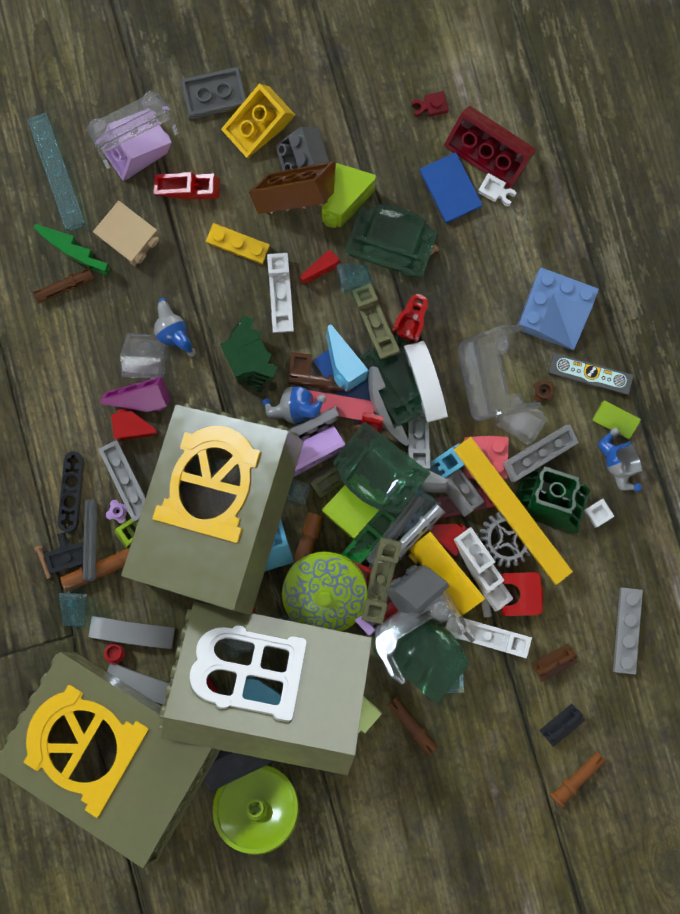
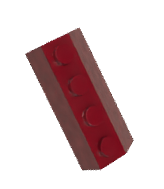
M470 105L462 111L443 145L452 152H456L458 156L485 174L489 173L506 183L505 187L511 189L537 150Z

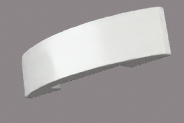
M288 253L267 254L273 334L294 332Z
M421 341L404 346L409 366L412 368L422 400L421 404L427 423L447 418V410L439 380L425 342Z
M449 614L444 635L524 658H527L532 637Z

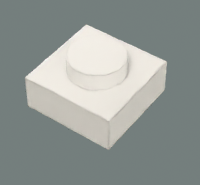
M604 499L599 500L584 510L595 528L614 517Z

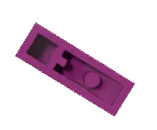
M161 376L107 391L100 401L102 404L146 412L155 410L158 412L167 407L171 397Z

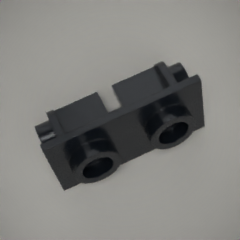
M571 703L539 731L551 746L554 747L581 725L585 719L583 714Z

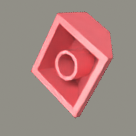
M472 437L503 480H506L507 472L503 462L508 460L509 437ZM463 465L465 476L468 479H474L465 465Z

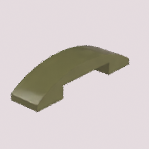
M371 283L353 289L352 293L380 360L400 353Z
M380 538L367 586L368 595L361 618L364 621L383 624L388 597L386 590L390 587L395 564L398 562L402 546L401 541Z

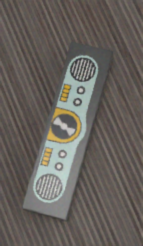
M556 353L552 356L548 371L550 375L626 396L629 395L634 376Z

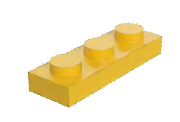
M213 223L206 239V244L263 265L270 249V244Z

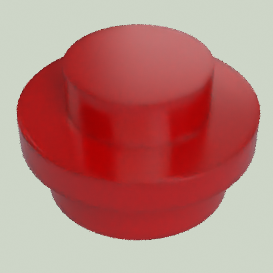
M112 643L106 647L104 658L110 664H119L125 658V649L118 643Z

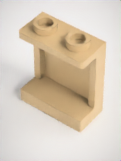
M120 201L114 205L93 231L100 241L112 247L133 266H136L137 263L140 264L145 259L146 252L150 247L156 246L160 236L157 229Z

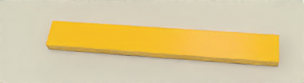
M472 437L467 438L454 448L453 451L552 582L557 585L573 571Z

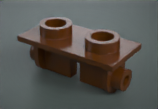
M566 644L531 664L538 678L543 682L577 664L578 661L574 650H571L569 644Z

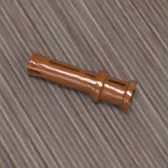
M597 751L569 780L564 779L562 785L554 793L551 792L549 794L562 809L565 807L564 804L573 795L576 796L579 791L577 789L606 762Z

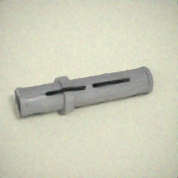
M437 503L424 516H421L416 525L401 538L400 558L424 533L431 530L436 521L446 513Z

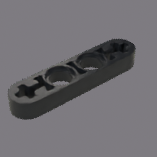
M75 451L67 453L64 457L58 513V527L60 530L68 533L75 531L79 525L85 463L84 457ZM74 456L79 459V463H75L74 470H79L78 474L68 472V469H73V464L69 463V460L73 459ZM70 476H75L78 479L75 487L67 485V479ZM74 497L76 500L75 506L67 508L65 506L66 498ZM64 510L69 512L75 511L74 515L70 514V521H73V525H70L69 529H67L66 525H63V522L68 519V514H64Z

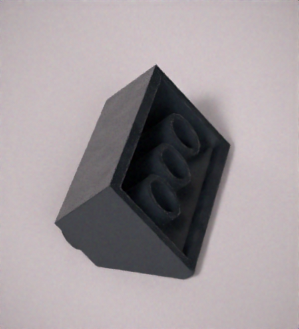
M220 750L204 780L212 792L275 761Z

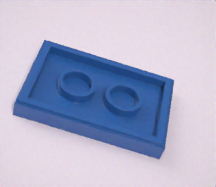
M456 152L420 168L419 172L445 224L482 207V203Z

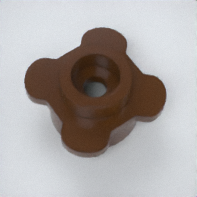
M537 381L534 383L535 401L547 400L550 402L554 399V384L551 381L542 383Z

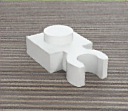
M489 173L478 190L479 194L493 202L500 198L505 206H510L511 201L506 196L511 195L515 197L516 195L515 190L504 189L506 184L504 181Z

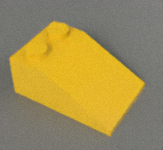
M259 83L221 130L244 156L249 158L280 133L293 119L295 114L270 86Z

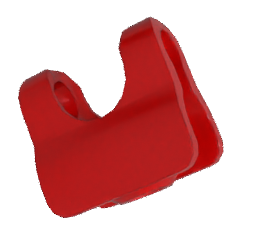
M416 294L409 299L406 308L396 319L392 331L393 335L397 333L403 339L414 340L413 343L418 342L424 325L425 312L428 307V301L425 296ZM419 300L423 303V305L414 301Z
M536 572L501 574L505 580L502 583L517 586L521 594L516 604L506 605L501 608L502 615L525 616L541 614L543 611V586L541 585L540 574Z

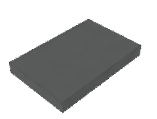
M239 67L180 79L189 120L236 110L246 100Z

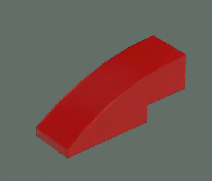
M192 172L155 175V196L181 199H219L220 178L215 174L195 175Z

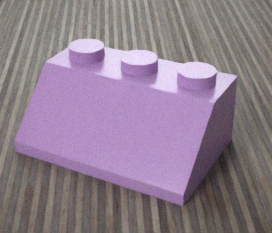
M328 425L323 426L317 430L318 434L312 437L307 435L301 438L304 443L294 476L345 450V443L334 425L331 427Z

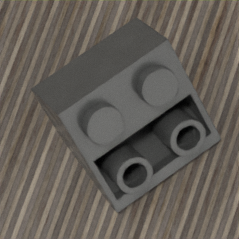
M301 126L275 145L283 170L329 162L318 128Z

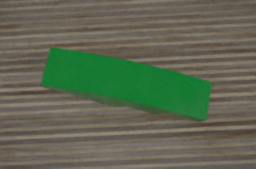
M37 224L34 225V229L38 234L62 254L86 268L90 267L93 271L109 276L111 267L108 263L94 259L95 255L91 249L78 246V241L73 235Z
M396 491L341 555L361 564L408 501Z

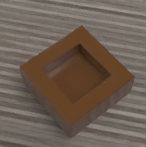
M291 352L289 374L290 371L310 374L312 354Z

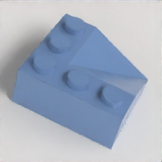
M540 267L533 281L516 330L573 351L599 289Z

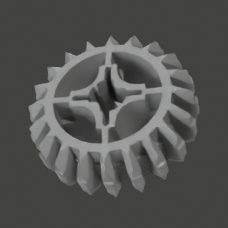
M497 512V520L490 516L489 521L491 524L486 521L483 523L487 530L480 529L479 532L485 534V537H480L479 539L481 542L485 541L484 546L492 555L494 561L498 559L497 566L500 567L503 561H505L506 568L510 567V561H512L514 566H518L517 559L523 563L526 561L523 554L530 557L531 553L527 550L524 543L521 549H518L516 544L518 535L514 530L507 531L499 524L507 521L500 512ZM495 528L498 534V541L492 546L491 533ZM514 534L513 536H511V543L507 542L499 545L503 542V535L507 536ZM502 547H507L514 555L507 557L500 555L496 551Z

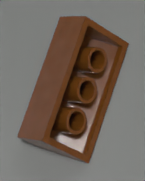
M332 161L268 173L249 191L257 213L273 214L280 210L287 212L298 207L299 209H305L310 205H316L317 207L325 205L334 194L336 164Z

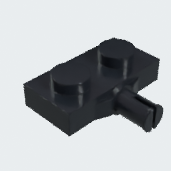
M66 532L59 533L57 536L60 547L54 551L44 553L49 574L83 565L84 542L68 544Z

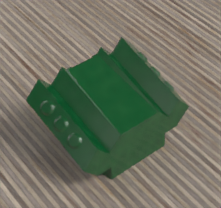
M243 315L231 331L229 339L220 343V346L238 384L247 382L250 389L261 392L273 379L277 366L268 363L271 354L267 352L261 340V331L251 328L254 318Z
M544 466L542 470L535 469L521 478L516 497L535 522L548 525L553 529H563L569 534L578 533L590 489L586 484L579 482V477Z

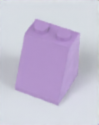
M148 110L108 126L101 149L120 178L125 181L166 155L172 142L169 135L161 128L158 119Z

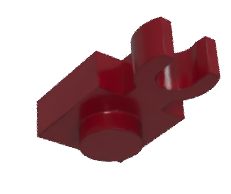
M444 91L424 95V101L416 99L411 102L412 107H420V110L414 111V117H420L424 112H427L428 117L448 113L449 110Z

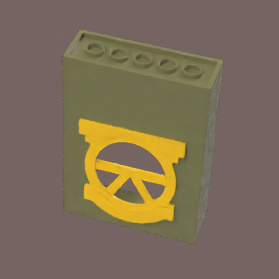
M184 403V406L175 405L121 576L252 615L304 441L297 437V433L291 432L289 428L277 425V428L270 427L271 424L258 421V424L246 417L240 416L239 419L233 418V415L221 412L219 415L215 414V411L202 408V410H198L196 406ZM207 449H225L232 454V458L212 478ZM196 454L199 456L202 477L184 472L186 465ZM237 464L239 465L241 475L240 486L220 482ZM182 480L237 496L232 505L223 514L212 519H198L189 514L184 508L180 498L179 486Z
M59 652L52 659V666L48 673H45L41 678V685L37 692L31 695L29 699L30 704L26 711H23L18 717L17 722L19 723L16 728L7 736L6 745L0 750V773L141 868H145L158 861L220 750L163 739L162 729H159L162 706L76 652ZM84 710L95 713V717L85 734L74 715V711ZM64 715L78 744L48 743L50 730L61 716ZM104 719L113 730L117 742V755L112 768L102 778L93 782L82 783L70 780L71 774ZM50 753H73L62 773L53 765L49 756Z

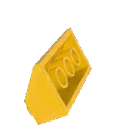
M431 532L427 533L408 549L410 552L408 556L415 565L417 563L421 566L426 565L448 582L450 586L440 595L442 597L446 595L450 600L448 605L456 614L459 612L464 615L485 599Z

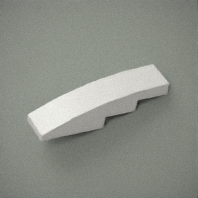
M471 527L454 539L456 546L483 595L494 611L500 610L513 600V597L502 583L505 580L493 565L495 563L494 559Z

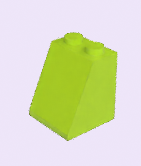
M336 163L334 194L322 206V222L331 228H336V226L341 228L374 193L376 175Z
M355 474L322 510L326 517L353 540L387 502L384 499L386 495L378 488L376 490L372 489L369 486L371 482L362 474L360 476Z

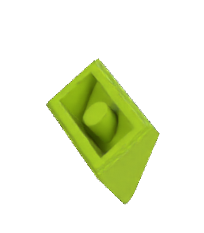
M603 401L592 421L609 430L618 428L619 435L629 440L641 419L607 401Z

